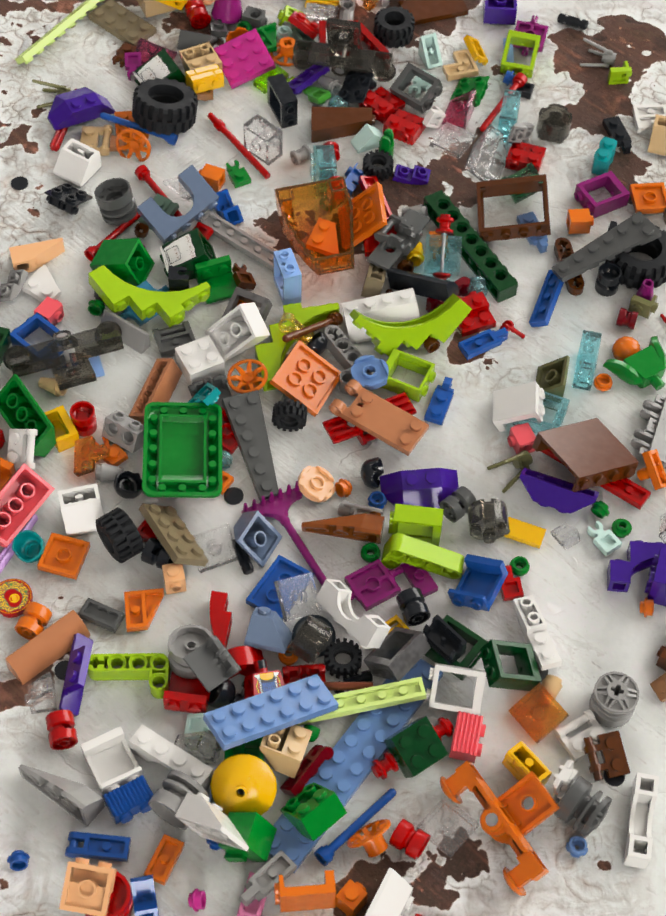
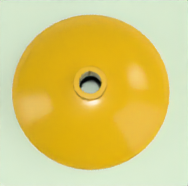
M236 754L223 760L215 769L210 785L215 804L222 807V812L226 815L229 812H257L259 815H263L272 806L277 793V782L272 769L262 759L250 754ZM243 789L245 794L241 795L237 790Z

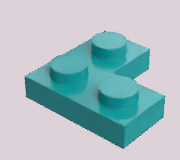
M207 382L187 403L213 405L219 399L221 392L217 387Z

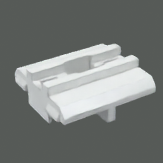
M567 760L564 766L560 765L559 775L556 773L554 775L553 799L557 804L571 787L578 774V771L573 769V760Z

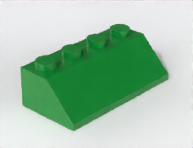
M13 374L0 391V414L11 429H37L38 436H35L34 456L46 457L56 444L55 428L18 375Z

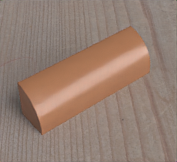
M159 358L156 360L129 414L130 418L144 425V409L147 404L151 402H169L182 375L173 358Z
M72 610L6 657L7 667L18 681L24 685L71 651L75 634L79 633L90 637V633L79 615Z

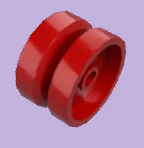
M117 871L113 893L110 895L107 916H130L134 906L131 887L125 876Z

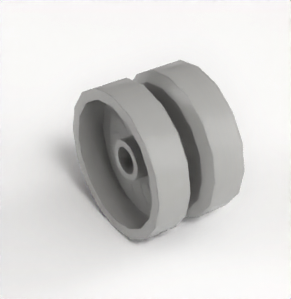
M199 625L181 626L171 633L168 639V660L170 669L177 676L184 679L197 678L183 658L207 642V639L213 636L212 633Z

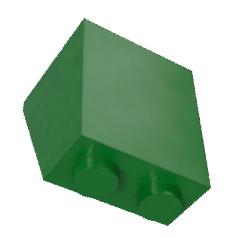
M139 238L103 240L90 267L92 270H95L105 265L115 276L124 282L138 286L146 281L155 263Z

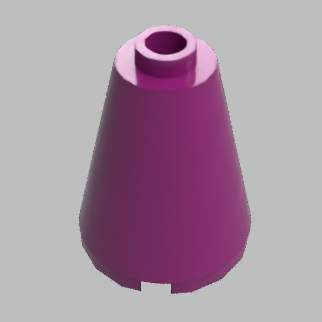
M215 0L211 11V16L215 20L220 19L222 23L234 24L238 23L239 19L242 20L241 0Z

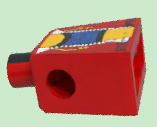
M266 659L254 661L255 673L244 678L245 699L285 685L279 670L268 671Z

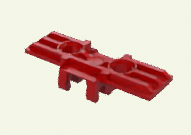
M405 392L385 399L411 415L417 413ZM339 416L322 422L333 444L357 437L361 445L364 446L367 442L377 439L369 433L364 435L363 432L365 431L357 426H348V421Z

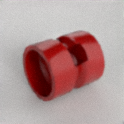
M189 0L185 4L184 10L191 26L194 29L207 27L211 18L203 1Z
M87 401L74 403L70 408V417L79 436L86 437L92 435L97 429L94 406Z
M57 710L46 716L50 748L64 750L78 743L72 711Z
M402 819L394 830L389 844L399 850L405 849L406 855L417 860L426 848L431 835L421 829L414 830L412 823Z

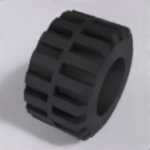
M389 6L386 9L382 8L376 13L374 18V36L384 46H388V48L404 47L405 44L408 45L414 35L415 19L413 14L409 10L403 9V7Z
M117 507L96 519L98 535L107 551L116 561L124 563L142 552L144 547L141 535L131 518L122 509Z

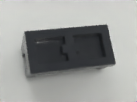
M169 265V292L189 289V275L178 274L179 272H187V268Z
M438 614L433 618L430 626L425 625L423 633L427 637L428 644L449 665H452L465 654L467 641Z

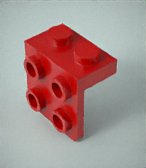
M172 671L168 691L164 690V709L189 713H206L208 711L211 691L208 693L198 678L184 679Z

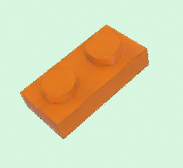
M164 834L144 872V876L153 875L155 882L165 886L185 843Z

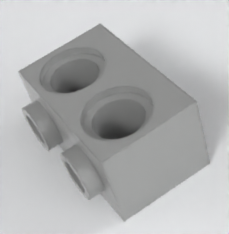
M116 410L106 416L102 437L134 453L143 447L144 425L128 417L123 412Z

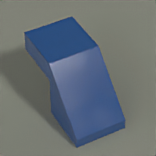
M228 189L216 192L219 196L218 205L215 207L217 214L233 225L244 222L239 206L233 205Z
M153 875L131 878L130 884L135 916H159Z

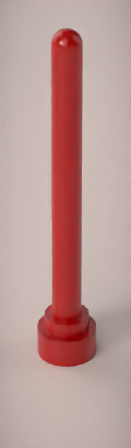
M521 72L516 73L511 87L480 126L481 132L486 131L517 88L525 85L527 82L526 75Z
M140 165L136 168L135 175L139 180L145 181L155 194L158 193L168 198L150 177V170L145 165ZM179 210L174 214L175 217L183 216Z
M137 213L132 220L121 224L103 240L116 239L141 216ZM103 240L96 246H89L84 251L86 258L91 262Z

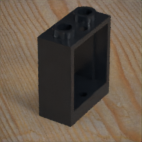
M282 73L267 77V102L281 128L297 125L298 100Z

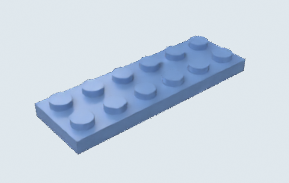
M315 674L206 712L203 715V720L223 751L335 711L338 709L339 704L320 677Z

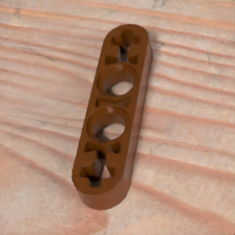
M567 238L556 239L554 252L559 263L563 260L562 258L569 257L574 251ZM582 274L565 281L566 288L571 295L578 296L582 294L584 290Z

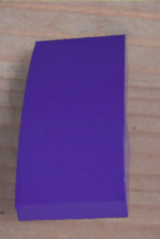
M396 164L392 180L405 184L427 185L431 170L418 165L411 169Z

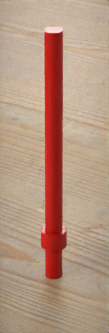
M210 112L207 117L213 123V126L227 137L265 179L270 178L271 174L225 127V123Z

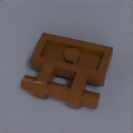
M619 730L596 736L598 740L596 745L593 744L592 737L583 738L585 743L584 752L588 754L591 765L589 770L590 773H593L595 781L603 780L601 771L605 770L608 779L631 773ZM601 751L604 763L599 764L596 752Z

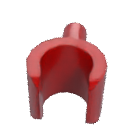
M506 320L500 326V329L505 327L508 332L511 331L522 339L526 336L514 327L511 320Z

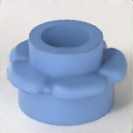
M573 836L566 843V850L575 858L585 856L588 852L587 842L581 836Z

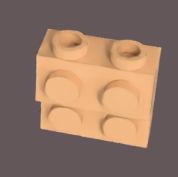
M76 857L75 861H68L59 909L94 916H107L117 869L112 868V863L98 861L97 866L89 864L90 859Z

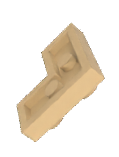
M468 49L454 51L452 57L455 63L443 65L442 71L447 81L479 75V69Z

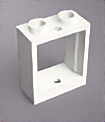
M435 663V668L430 667L428 680H432V688H427V699L425 701L429 702V707L455 712L461 711L480 716L486 672ZM440 671L476 677L472 707L435 701Z

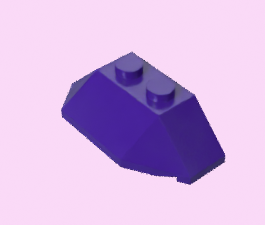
M87 87L56 95L47 119L56 131L100 118V113L102 112L114 114L115 110L108 99Z
M525 467L520 474V479L534 502L543 507L555 508L561 513L571 514L595 503L599 492L589 488L572 492L574 483Z
M445 468L404 470L379 477L381 492L394 506L395 504L440 508V502L459 488L457 470Z

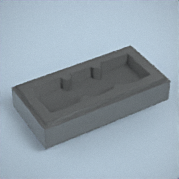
M90 598L86 600L78 613L81 619L113 633L117 631L125 618L123 612Z

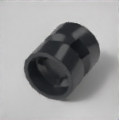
M610 262L604 263L599 267L595 282V290L598 294L607 297L616 294L622 275L621 268L617 264Z
M153 537L149 538L142 550L141 561L150 565L156 564V567L162 569V565L173 563L160 541Z
M409 588L397 595L396 600L400 610L404 611L402 616L407 626L420 625L430 618L431 614L427 604L424 603L425 599L420 588Z

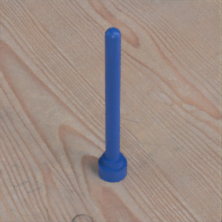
M104 112L100 113L101 119L163 138L170 145L175 146L179 134L159 135L156 132L151 133L147 129L141 128L135 122Z
M393 788L389 789L331 844L319 847L314 852L316 859L322 865L327 866L333 860L334 852L396 796V790Z

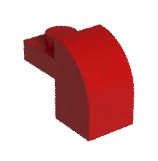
M238 646L228 649L227 651L241 668L239 672L229 679L238 674L244 676L254 674L253 662L264 660L262 650L251 646Z

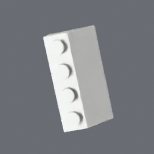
M413 288L341 303L348 337L353 344L372 340L365 333L367 331L365 328L362 327L360 330L352 323L353 318L349 314L353 309L366 317L385 322H403L420 317Z
M389 868L365 916H402L404 910H409L415 897L412 896L413 887L394 869Z

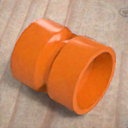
M29 602L23 612V616L20 617L14 627L15 631L28 640L33 639L44 631V626L51 619L52 612L40 603Z

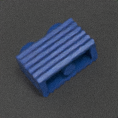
M141 775L123 786L104 794L103 799L115 824L120 822L125 824L131 821L134 815L140 812L147 813L151 810L148 803L153 793L144 776Z

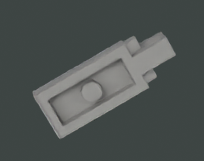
M280 850L248 879V883L245 885L247 890L240 895V901L247 907L255 899L258 901L264 899L275 889L274 883L279 882L278 875H283L285 880L297 869V865Z

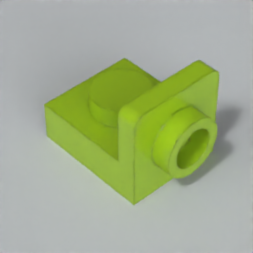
M286 5L278 13V25L282 26L285 21L289 22L287 20L290 15L295 11L299 12V10Z
M624 61L623 67L610 68L607 80L609 85L628 84L629 77L632 76V68L629 67L628 61Z

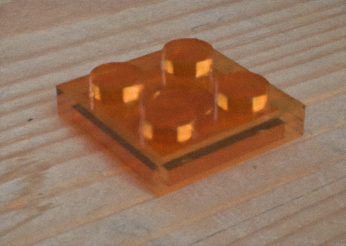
M541 683L537 684L508 710L537 744L569 716Z

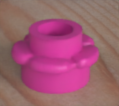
M197 888L188 897L189 907H192L195 912L204 910L206 907L205 891H199Z

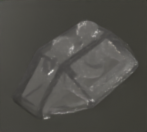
M490 124L472 147L464 168L480 181L498 180L501 176L507 158L503 133Z

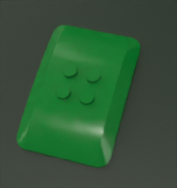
M151 402L145 406L142 491L146 496L215 498L220 496L222 493V408L218 404L214 403L207 406L204 403Z

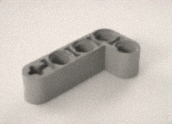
M329 325L324 329V335L328 341L327 349L344 368L339 378V390L343 394L349 395L344 387L351 379V367L354 365V361L363 355L338 326ZM367 370L366 374L371 375L372 372H370V370Z

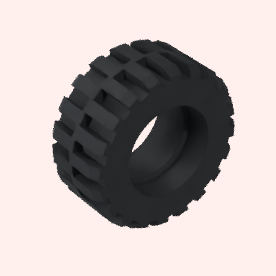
M169 78L148 79L146 82H141L134 90L132 117L141 128L147 129L151 133L156 132L159 135L184 133L196 121L198 98L190 86H186L185 83H180L178 80H169Z
M660 230L661 237L642 246L639 244L631 248L632 251L622 252L610 261L605 260V263H615L621 268L622 275L619 284H624L627 288H636L638 290L645 279H651L654 282L655 288L666 282L665 230ZM629 253H644L653 260H639L632 257Z

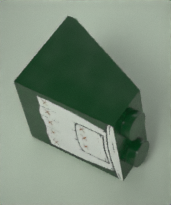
M164 48L133 72L136 77L134 81L137 85L143 81L146 82L148 79L154 80L155 78H169V80L174 79L186 84L185 75Z
M198 228L160 246L162 253L160 258L165 264L164 271L167 277L169 265H172V267L187 268V272H179V275H189V280L196 279L194 264L216 258L213 246Z

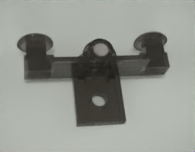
M327 18L328 44L299 39L295 41L292 63L299 70H306L312 65L326 66L332 68L333 74L341 77L346 76L350 70L371 73L372 70V73H374L373 78L379 82H388L396 75V68L392 64L393 53L362 49L360 22Z
M112 321L102 322L97 328L71 334L68 330L58 331L52 335L53 340L30 345L27 348L20 345L10 347L4 353L3 362L12 371V374H17L18 377L50 369L61 391L97 381L96 374L88 358L124 349L121 337L122 331L120 326ZM68 349H75V352L68 353ZM63 351L64 354L59 356L58 352Z

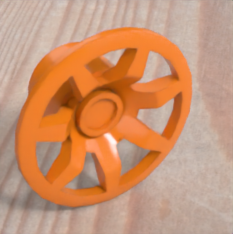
M283 37L277 43V47L280 46L275 51L279 53L278 55L273 56V52L270 53L273 61L282 66L297 65L305 58V54H300L296 50V41L292 37ZM295 55H296V56H301V58H300L299 60H297V58L295 57ZM282 56L284 57V62L278 61ZM288 58H291L293 63H287Z
M125 129L118 134L116 148L122 157L126 158L121 150L129 149L128 159H130L133 153L136 154L139 161L144 162L148 159L151 153V146L143 133L136 129ZM130 132L129 138L123 136L124 133ZM119 139L127 144L119 146ZM140 151L147 152L144 158H142Z
M244 359L235 363L227 374L230 388L240 394L259 391L268 379L265 365L255 359ZM248 363L246 371L239 367V365ZM252 363L260 366L252 371ZM236 369L239 372L240 376H231L233 370ZM262 370L264 371V378L257 376ZM231 381H239V384L235 387Z
M381 819L362 827L349 838L347 846L349 848L363 846L369 857H375L383 853L388 848V844L382 834L390 827V820Z

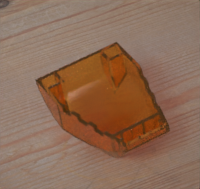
M344 177L275 189L276 206L282 231L294 250L316 275L354 269L353 204ZM319 217L336 223L338 254L327 256L306 248V243Z

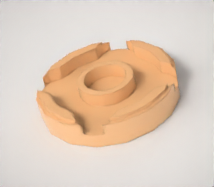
M307 466L298 476L300 491L311 501L318 503L326 502L333 496L336 490L332 475L322 467Z

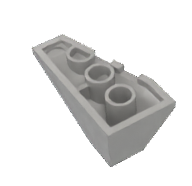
M22 764L18 767L21 777L86 826L105 807L103 795L95 788L91 790L86 785Z

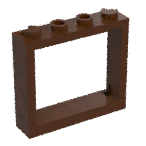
M546 174L476 182L479 236L483 241L491 242L551 235ZM542 191L544 222L485 228L484 198Z

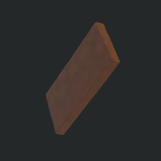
M402 0L398 3L399 7H403V9H407L413 14L415 19L414 25L468 15L469 11L463 0Z

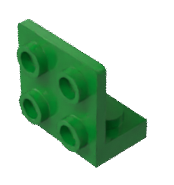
M229 255L194 264L195 278L198 285L207 281L211 286L210 297L206 300L207 304L232 297L237 285L233 278Z

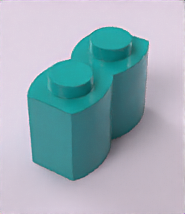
M608 137L602 138L599 149L594 154L591 168L592 174L599 176L608 172L609 166L614 160L617 140Z

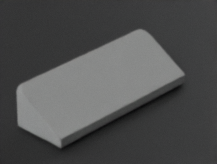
M104 310L100 322V329L141 354L150 347V338L147 332L112 311Z

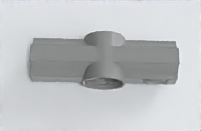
M356 0L341 1L339 20H353Z

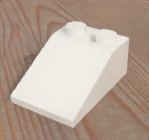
M254 302L239 304L204 331L206 336H210L225 362L254 347L270 336Z
M187 792L175 814L177 819L202 838L244 851L248 850L249 846L230 818L222 812V807L210 803V798L203 793L198 792L196 795Z

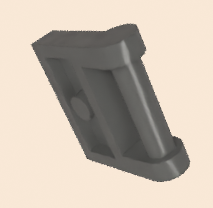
M188 321L158 330L157 328L152 330L161 357L175 354L176 347L195 340Z

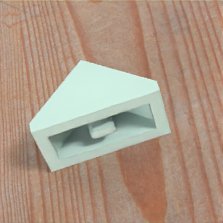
M436 33L420 36L418 55L427 69L443 65Z
M366 123L352 138L351 144L359 154L379 147V141L384 134L381 130Z

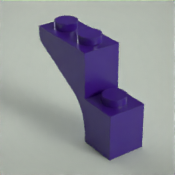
M641 540L630 541L627 549V561L616 559L609 562L607 568V591L628 592L631 577L637 572L650 568L654 555H659L661 547L666 548V544L662 542H643Z

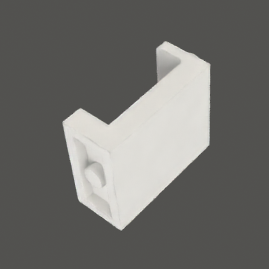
M535 381L493 391V423L499 432L507 431V423L536 418L539 423L543 422V415L545 414L543 405L545 392L543 388H540Z
M121 726L81 744L82 753L102 795L143 775V770L138 765L125 739Z

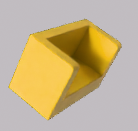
M63 405L44 412L55 428V446L59 453L80 444L78 431Z

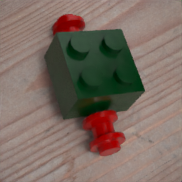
M427 716L416 719L383 740L391 754L385 752L383 760L374 759L372 761L373 766L371 770L377 778L380 777L384 780L387 778V772L390 770L397 772L399 768L405 778H411L421 773L449 754L442 743L441 737L444 735L451 737L453 735V724L449 719H444L443 717L438 718L436 726L430 723Z

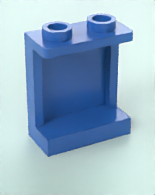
M467 554L464 559L467 569L457 588L449 589L448 595L456 606H465L474 610L489 612L508 575V571L502 560Z

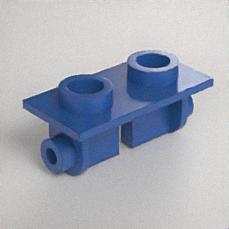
M358 163L353 168L350 166L344 174L347 176L345 179L343 178L345 197L352 195L357 187L356 185L359 184V177L364 176V172L356 168Z

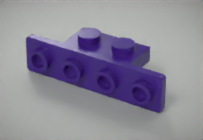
M79 633L75 634L59 704V710H70L73 712L74 717L79 715L93 646L92 639Z

